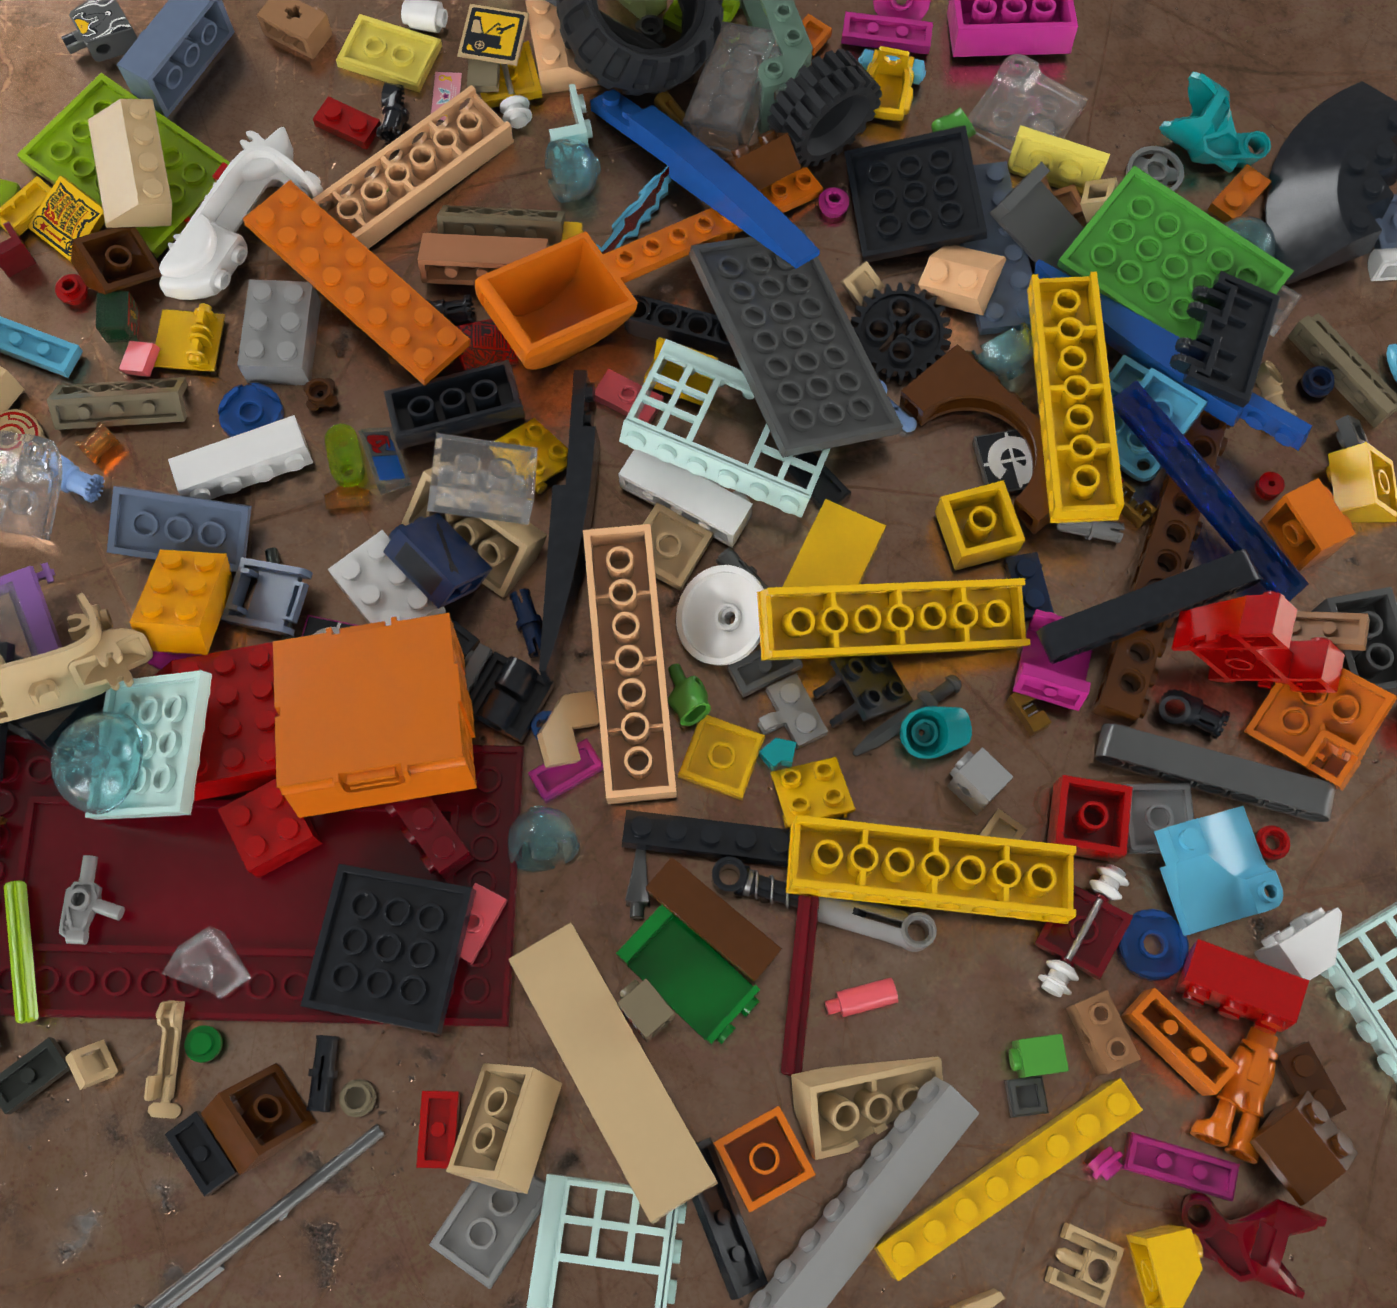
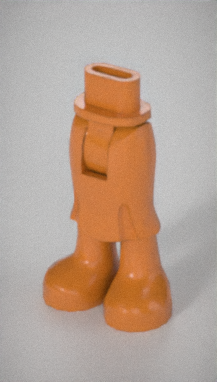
M1254 1026L1250 1027L1247 1039H1241L1240 1046L1231 1058L1240 1068L1217 1095L1219 1102L1212 1116L1194 1122L1190 1131L1193 1137L1213 1146L1225 1147L1224 1151L1227 1154L1241 1161L1252 1164L1258 1163L1260 1155L1251 1145L1250 1141L1258 1131L1260 1118H1264V1102L1275 1076V1060L1278 1059V1054L1274 1052L1278 1037L1260 1031ZM1235 1113L1242 1114L1235 1132L1231 1135Z

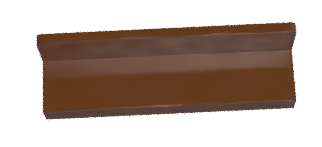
M673 857L670 858L646 886V891L753 981H756L764 970L770 966L782 949Z

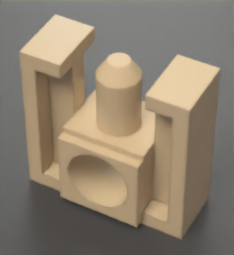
M1064 1222L1060 1237L1084 1249L1082 1255L1065 1247L1058 1248L1055 1256L1059 1262L1076 1269L1075 1276L1073 1277L1049 1266L1044 1281L1105 1308L1124 1248ZM1098 1259L1103 1265V1274L1098 1280L1093 1281L1089 1276L1088 1268L1093 1260Z

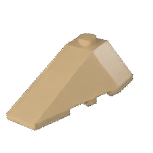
M928 1057L824 1067L791 1074L794 1112L812 1158L819 1160L849 1153L859 1147L858 1142L874 1132L880 1134L888 1129L887 1124L894 1121L901 1112L911 1106L917 1098L919 1089L926 1082L931 1081L934 1076L943 1080L941 1058Z

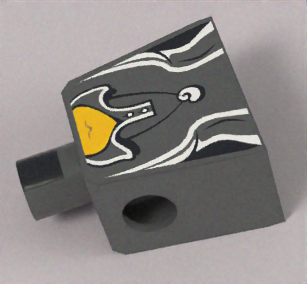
M87 0L70 11L69 16L77 30L61 36L70 54L87 47L97 62L124 55L138 39L116 0Z

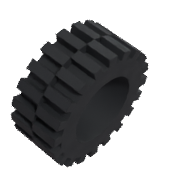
M837 49L836 53L832 50L825 52L823 59L817 56L812 59V65L801 67L798 70L800 74L795 79L791 77L785 83L788 87L785 91H779L775 97L778 102L770 107L769 111L772 114L767 119L769 130L774 129L776 133H788L799 164L803 167H808L809 164L812 167L817 166L820 160L825 163L831 159L832 154L839 155L843 152V147L846 144L851 145L856 140L854 137L858 133L865 131L867 128L866 122L872 121L876 115L873 110L880 106L881 101L879 98L882 97L881 87L848 50L845 52L843 49Z

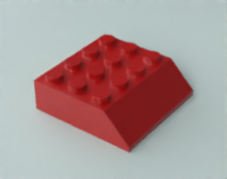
M273 642L208 653V655L171 660L154 675L199 670L212 674L211 692L208 699L194 801L255 790L276 779L275 717H278L279 714L274 704Z

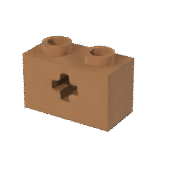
M268 0L257 14L265 36L311 59L316 57L333 34L327 14L322 9L311 7L300 0Z
M1108 990L1065 1007L1097 1076L1109 1074L1141 1059Z

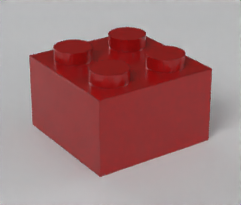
M1062 775L1053 784L1047 843L1076 846V854L1074 856L1114 863L1119 861L1127 854L1133 787Z
M276 779L217 809L247 871L258 878L322 844L309 816L302 818L297 816L285 796H282L280 789L277 788Z

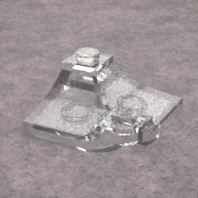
M1013 54L1007 57L998 69L992 84L970 113L968 119L978 136L1011 153L1020 125L1063 139L1086 106L1088 98L1045 76L1040 71L1038 62L1022 54Z
M0 430V531L50 541L62 483V458L54 441L50 439Z

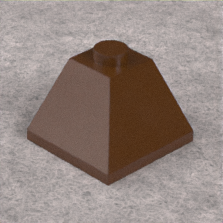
M136 227L109 228L73 239L72 264L85 285L102 294H108L162 276L159 270L160 265Z

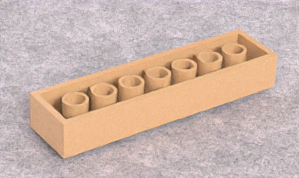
M643 524L583 530L608 804L677 798L651 525Z

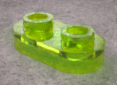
M336 424L328 429L324 438L330 473L338 485L354 487L363 480L365 475L360 441L351 426ZM342 441H348L346 446L339 447ZM349 469L354 470V472H353L351 475H349V476H345V475H344V473H345L347 470H349Z

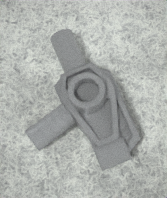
M83 856L79 882L74 881L71 887H68L65 891L59 934L65 938L67 944H87L89 926L96 913L119 921L125 912V907L102 900V887L94 883L98 861L96 856Z

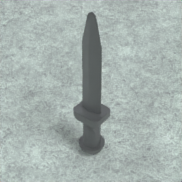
M949 675L945 677L946 681L931 692L928 690L920 691L917 694V700L871 731L854 749L853 755L858 756L875 749L900 732L902 721L910 712L928 706L938 707V703L953 692L959 693L962 687L960 679L954 675Z

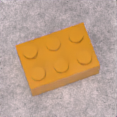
M160 549L130 620L132 629L146 636L152 651L208 655L234 581L227 554Z

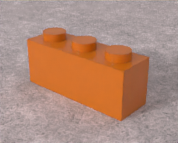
M1155 987L1142 991L1120 1016L1131 1029L1202 1096L1216 1095L1240 1068Z

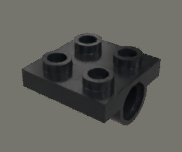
M494 652L469 694L472 700L473 718L522 743L531 728L533 718L540 712L554 688V681L552 683H545L538 671L528 663L512 656L507 658Z

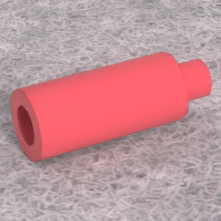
M890 977L837 991L836 998L824 1002L828 1015L840 1012L842 1017H847L898 1003V995L894 981Z

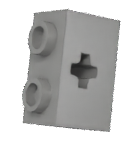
M982 747L975 755L968 751L955 764V767L949 773L953 779L947 787L978 815L1010 782L1013 776Z

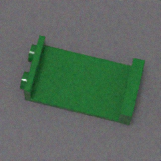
M662 904L616 952L617 957L642 981L647 979L670 1008L710 1046L716 1040L722 1045L736 1029L731 1023L737 1016L742 1013L747 1017L760 1002L755 997L760 992V988L750 984L705 940Z

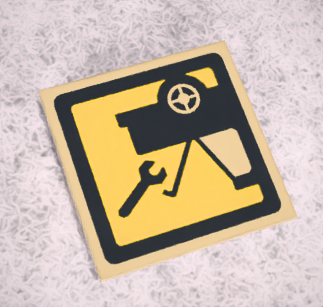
M470 4L457 56L517 66L529 13Z

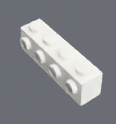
M295 415L168 459L179 494L209 500L225 494L236 493L242 488L259 482H267L275 476L290 471H298L304 466L313 463L305 437Z
M634 449L619 472V484L622 489L654 506L658 502L713 532V538L732 548L752 517L753 503L744 494L737 491L732 493L721 487L717 482L694 475L686 469L663 462L643 451Z

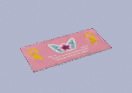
M435 72L431 114L460 93L462 73ZM447 115L441 117L439 120L444 121Z

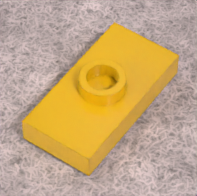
M36 176L0 207V227L7 232L3 224L9 221L19 236L28 229V224L52 188Z

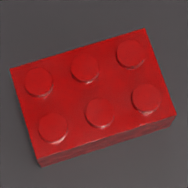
M1198 939L1188 951L1175 992L1183 994L1182 999L1190 1004L1201 1007L1204 1006V1003L1219 1008L1218 1013L1232 1020H1240V1017L1255 1022L1254 1027L1256 1029L1275 1035L1277 1031L1282 1033L1297 1023L1309 980Z

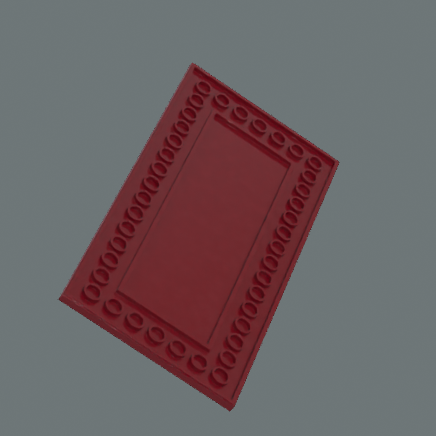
M7 735L3 781H0V816L8 819L6 825H1L0 1017H15L4 885L11 881H23L27 884L39 1018L157 1020L156 1012L160 1003L175 1000L185 1001L183 1021L390 1025L300 1006L339 864L471 888L477 883L507 899L505 907L473 964L462 958L459 960L444 1026L510 1027L513 967L508 959L514 956L525 763L524 746L473 745V763L475 766L477 788L430 796L474 858V860L447 879H444L438 871L433 874L429 872L420 859V856L425 853L418 842L413 846L408 842L400 830L405 823L399 815L392 818L383 804L309 816L322 844L258 878L247 871L217 810L251 791L194 801L191 815L90 819L85 817L98 737L75 736L59 755L54 756L33 740L25 739L19 735ZM83 856H96L98 861L94 883L102 887V900L125 907V912L119 921L96 913L89 926L87 944H67L65 938L59 934L65 891L68 887H71L74 881L79 882Z

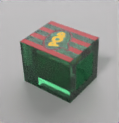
M117 290L108 294L97 293L96 329L107 343L139 341V306L129 291Z

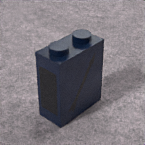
M439 513L426 518L421 516L406 526L404 524L397 526L390 533V542L383 551L438 609L476 591L493 569Z

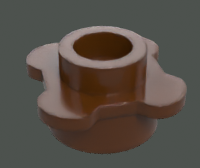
M315 378L304 385L303 390L308 397L306 406L309 410L316 411L319 407L328 406L332 408L337 405L338 398L334 395L333 391L335 382L332 379ZM319 393H324L323 396H318Z

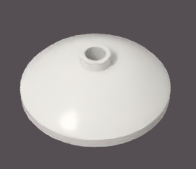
M718 565L702 571L689 582L677 606L676 627L681 643L694 658L711 665H730L747 657L760 643L757 592L764 590L757 578L742 568L732 565ZM735 614V620L730 624V617Z

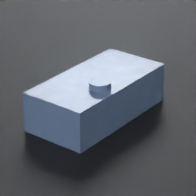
M168 0L116 64L131 93L139 99H153L155 110L166 118L235 32L222 0Z

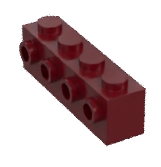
M430 796L383 804L392 818L399 815L405 823L400 830L412 846L418 842L425 853L420 856V859L431 874L438 871L444 879H447L474 860Z

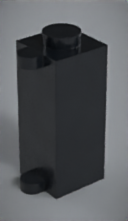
M106 691L78 703L27 716L19 725L34 742L54 756H57L102 710Z

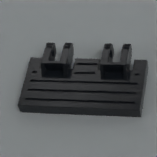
M1220 271L1215 277L1212 288L1204 285L1194 288L1191 295L1194 302L1188 305L1186 312L1190 317L1201 322L1195 340L1188 337L1177 339L1175 350L1180 354L1172 355L1169 364L1172 369L1184 374L1182 382L1244 408L1251 398L1281 296Z

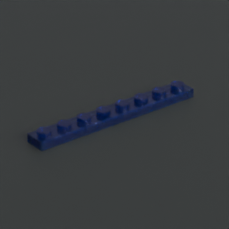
M1137 380L1112 399L1113 409L1230 548L1234 552L1242 549L1248 550L1263 578L1260 583L1267 591L1281 593L1290 602L1309 585L1301 573Z

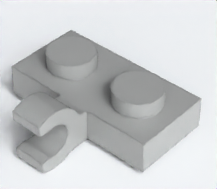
M797 673L766 688V693L776 712L768 713L759 718L760 722L757 725L763 735L770 734L785 726L791 740L797 742L796 749L827 735L828 730Z

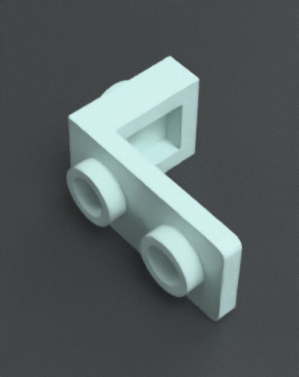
M575 84L569 85V92L576 124L549 129L554 158L570 157L577 153L589 151L588 138H593L590 119L584 120L582 114L586 113L583 94H577Z

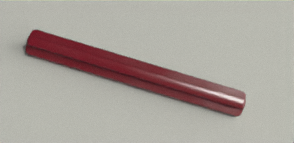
M800 895L798 899L781 1073L787 1076L801 1073L803 1069L820 902L819 897L812 895Z

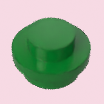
M207 1025L195 1027L188 1033L185 1039V1052L195 1062H209L220 1053L222 1037L214 1027Z

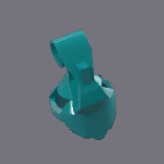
M1194 71L1188 78V96L1192 113L1189 117L1164 121L1159 127L1161 134L1187 150L1192 162L1216 164L1228 173L1233 171L1235 167L1243 168L1246 164L1252 166L1265 157L1271 149V141L1264 132H1236L1230 109V92L1205 74ZM1248 146L1253 149L1254 154L1249 150Z

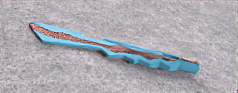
M668 165L660 174L655 175L638 193L640 196L638 200L628 206L612 224V235L602 247L597 245L602 254L621 247L625 238L638 237L641 224L651 220V214L659 209L660 200L668 195V184L672 180L669 177Z

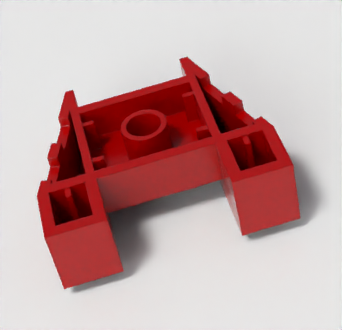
M1266 591L1262 595H1246L1180 611L1171 648L1173 651H1192L1209 665L1208 680L1231 684H1235L1236 681H1258V687L1271 689L1273 682L1288 684L1291 691L1303 693H1337L1345 654L1327 638L1313 637L1307 641H1291L1297 609L1283 594L1274 591Z

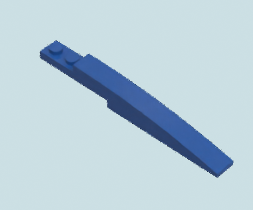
M615 89L606 91L590 100L592 112L668 165L669 177L794 268L797 269L819 256L820 250L760 191L704 143L656 107L651 105L642 109Z
M1040 259L1035 263V274H1038L1039 279L1071 277ZM1100 293L1105 342L1120 354L1128 356L1149 370L1151 367L1201 397L1207 401L1204 411L1231 427H1234L1241 418L1251 428L1268 433L1283 446L1292 447L1299 451L1306 442L1312 425L1253 392L1249 403L1242 408L1182 382L1184 374L1172 369L1169 364L1172 355L1180 354L1175 350L1177 339L1180 337Z

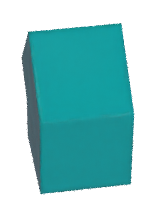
M775 738L759 751V757L771 771L776 770L780 765L791 767L797 742Z

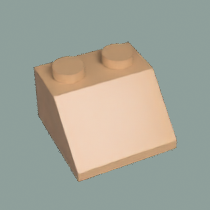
M957 245L943 246L929 257L918 284L921 291L923 289L927 290L925 296L927 300L936 296L935 304L983 316L1006 262V257Z

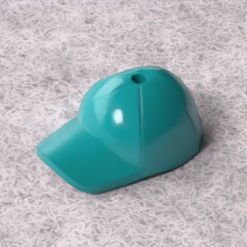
M928 706L910 712L902 721L900 727V739L903 747L908 753L921 759H931L945 755L966 746L972 738V726L966 710L960 707ZM919 730H923V735H919Z

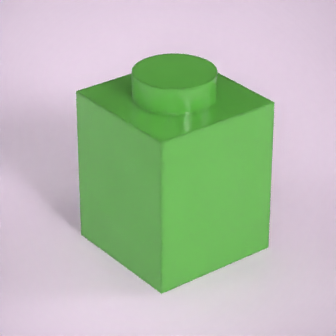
M1062 1034L1012 1041L1013 1049H1009L1008 1052L1009 1062L1012 1071H1017L1018 1078L1069 1071Z

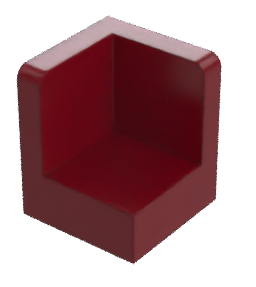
M7 221L3 225L11 238L0 243V267L10 278L37 262L10 222Z

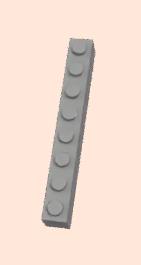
M935 1076L931 1081L926 1082L919 1089L917 1098L911 1106L898 1115L894 1122V1127L887 1136L874 1145L871 1150V1156L861 1168L855 1170L850 1175L846 1187L838 1197L832 1199L826 1205L822 1217L814 1227L808 1229L801 1236L798 1247L790 1257L783 1260L777 1266L774 1277L764 1289L758 1291L752 1297L749 1308H827L976 1119L979 1112L949 1083Z

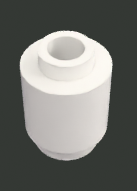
M404 0L401 18L402 23L409 25L411 29L439 33L442 28L446 27L448 13L443 8L442 2Z

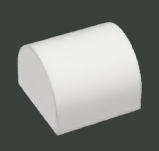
M1397 248L1374 249L1370 253L1368 271L1371 281L1397 280Z

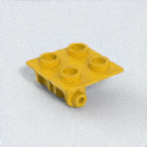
M205 303L199 304V307L195 308L194 312L162 309L155 343L160 348L154 367L215 372L225 314L213 313L211 311L212 307Z
M535 418L489 444L493 449L495 459L501 461L511 474L516 473L515 477L518 480L523 479V483L529 487L531 492L541 494L547 488L545 481L567 468L568 448Z
M837 757L770 772L784 814L782 817L785 828L791 827V823L794 822L797 815L830 819L842 817L844 819L847 818V814L855 811Z

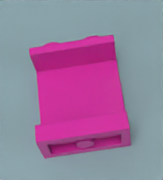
M1036 609L1026 630V639H1030V646L1022 647L1013 691L1079 711L1090 691L1091 682L1086 681L1092 650L1051 664L1036 632L1043 626L1064 617L1052 612Z

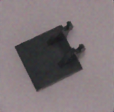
M887 655L848 656L834 659L830 664L837 675L813 691V695L818 699L821 695L824 697L842 684H845L855 703L829 721L832 728L838 724H844L857 714H860L863 721H866L913 702L912 697Z

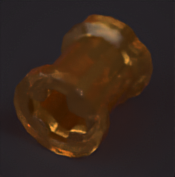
M101 422L95 425L96 429L83 441L77 440L74 443L95 465L100 462L99 458L113 445L118 446L121 444Z

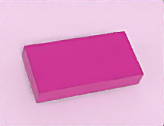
M587 738L577 743L581 758L577 763L545 768L543 763L528 772L545 804L604 770L603 763Z

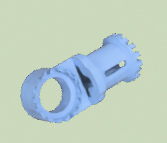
M47 450L38 465L42 471L46 469V474L51 472L50 476L55 474V478H59L58 487L65 493L74 492L83 496L85 501L92 503L101 496L99 491L103 492L101 488H104L102 484L105 480H103L102 476L98 474L89 475L80 471L79 467L74 465L71 460L57 452Z

